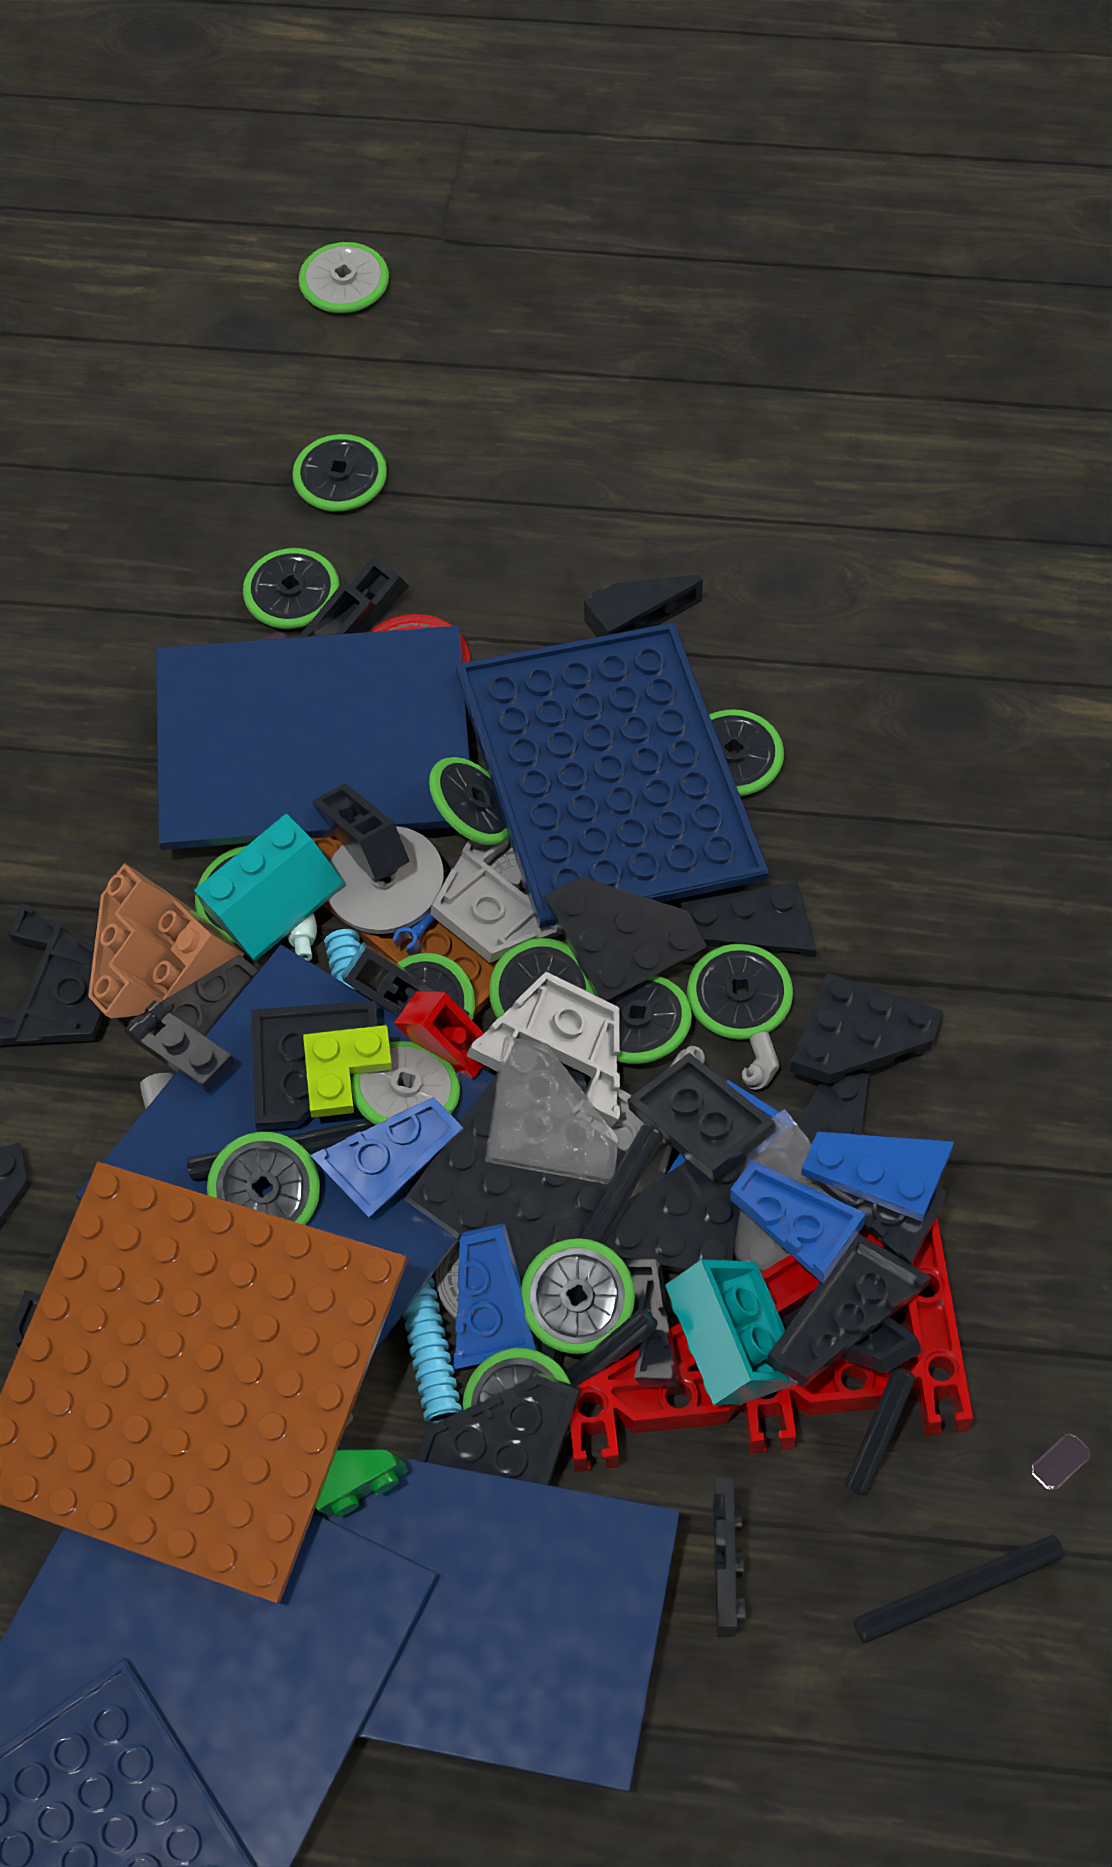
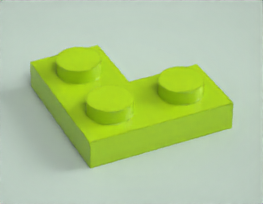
M387 1025L303 1034L311 1118L354 1113L350 1075L392 1070Z

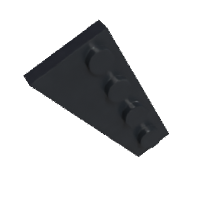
M858 1234L824 1284L820 1281L769 1352L766 1364L801 1386H806L929 1285L931 1276Z

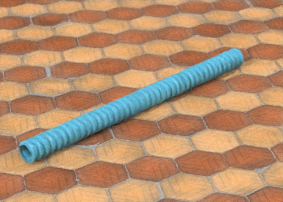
M340 929L326 936L324 943L327 948V957L330 959L331 976L348 985L343 981L341 975L358 951L361 943H359L360 937L357 931ZM430 1277L404 1312L403 1319L407 1320L404 1325L406 1331L409 1332L407 1336L408 1343L412 1345L410 1353L415 1358L412 1362L413 1368L418 1371L415 1374L416 1382L420 1383L418 1392L419 1395L424 1396L420 1400L421 1406L427 1409L423 1413L424 1420L430 1423H437L462 1411V1407L456 1403L460 1398L459 1393L454 1390L457 1387L456 1379L451 1377L454 1374L453 1366L449 1365L451 1356L450 1353L445 1352L449 1347L448 1342L443 1339L446 1333L445 1329L441 1327L443 1319L438 1314L440 1305L436 1302L438 1297L436 1290L433 1289L435 1282L432 1277Z

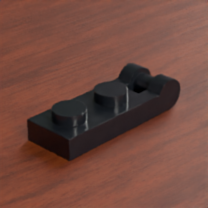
M155 1000L145 1008L146 1014L138 1022L133 1020L125 1028L126 1034L137 1045L206 1093L236 1064L230 1053L169 1013L162 1004ZM158 1025L163 1028L156 1036L151 1034Z

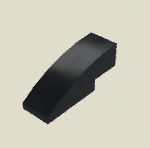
M373 555L351 584L346 580L341 583L299 637L364 633L385 614L410 585Z

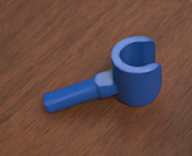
M430 912L413 928L402 927L395 932L393 941L396 947H399L405 939L411 938L413 940L406 948L407 954L415 955L419 952L421 947L419 938L435 919L430 915Z

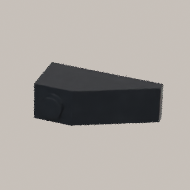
M699 575L615 583L604 590L599 589L593 592L584 600V622L596 637L660 625L702 602L703 579Z
M343 783L312 801L314 808L358 866L375 881L393 875L397 872L398 868L410 862L395 823L348 784Z
M365 942L361 944L341 975L345 983L370 999L376 1000L378 1004L397 1016L401 1014L416 991L439 992ZM458 1005L463 1010V1012L467 1016H469L470 1012H468L463 1007Z

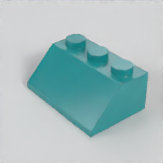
M286 813L194 891L204 910L255 962L345 886V882L314 841Z
M700 1260L665 1285L672 1301L673 1311L679 1318L688 1341V1348L696 1360L704 1380V1388L710 1396L713 1405L744 1404L798 1384L766 1364L769 1352L782 1336L785 1328L756 1261Z

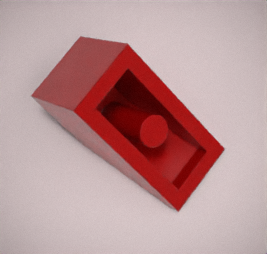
M416 991L394 1024L411 1042L450 1063L456 1071L466 1077L475 1078L484 1064L466 1055L473 1042L484 1033L446 992Z

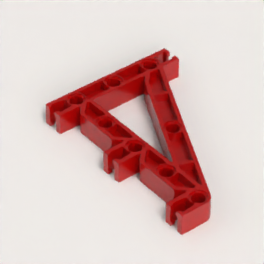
M936 1217L912 1265L931 1276L927 1287L934 1291L935 1296L924 1298L916 1295L902 1307L906 1330L918 1338L921 1353L905 1361L899 1367L915 1375L916 1379L909 1395L913 1390H916L924 1436L942 1433L940 1414L936 1415L935 1400L945 1398L952 1400L955 1409L954 1427L956 1433L968 1432L973 1420ZM864 1226L858 1234L889 1251ZM792 1255L787 1256L761 1272L780 1318L803 1306L820 1283ZM681 1323L671 1328L678 1375L677 1386L639 1385L634 1375L640 1348L577 1386L582 1388L570 1423L574 1471L591 1470V1460L587 1461L586 1451L581 1449V1438L584 1435L594 1436L597 1434L605 1436L607 1448L601 1450V1459H605L606 1469L618 1468L615 1421H618L633 1434L727 1424L740 1408L744 1409L750 1454L767 1451L766 1442L764 1443L763 1432L759 1433L758 1417L768 1418L777 1416L782 1430L778 1432L781 1451L794 1450L796 1432L792 1405L807 1416L876 1409L892 1370L883 1373L839 1358L804 1387L796 1384L777 1391V1395L771 1399L758 1398L744 1404L713 1405L710 1396L704 1388V1380L696 1360L688 1348V1341ZM935 1367L942 1368L949 1374L950 1379L937 1381L932 1378L928 1370ZM853 1376L858 1378L864 1387L859 1390H850L842 1384L841 1380L845 1377ZM682 1394L687 1397L689 1404L683 1408H674L666 1400L671 1395ZM595 1403L602 1408V1411L595 1417H586L579 1412V1409L584 1404Z

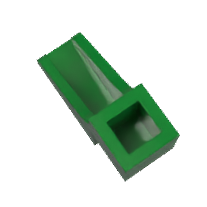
M337 1450L316 1508L328 1516L335 1515V1517H341L349 1514L359 1507L360 1503L358 1500L370 1493L382 1494L394 1488L399 1483L398 1477L407 1473L408 1470L401 1459L387 1450Z

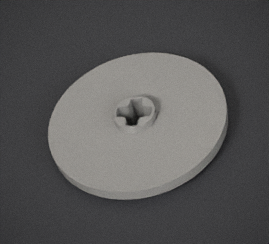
M396 826L410 862L398 868L397 872L387 877L391 878V882L387 884L383 881H375L358 866L342 845L330 861V864L345 882V886L329 899L330 905L337 916L357 930L385 934L396 932L402 927H410L428 915L434 900L444 884V868L438 851L426 837L411 829Z

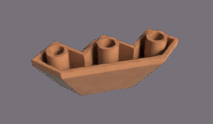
M124 863L117 874L110 879L107 888L101 895L88 997L110 1018L138 1016L144 1013L145 1008L154 1000L160 1003L238 955L243 957L245 953L225 934L192 908Z

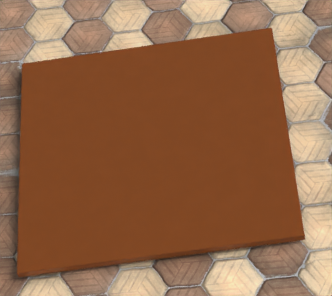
M97 1161L0 1394V1504L280 1604L409 1258Z

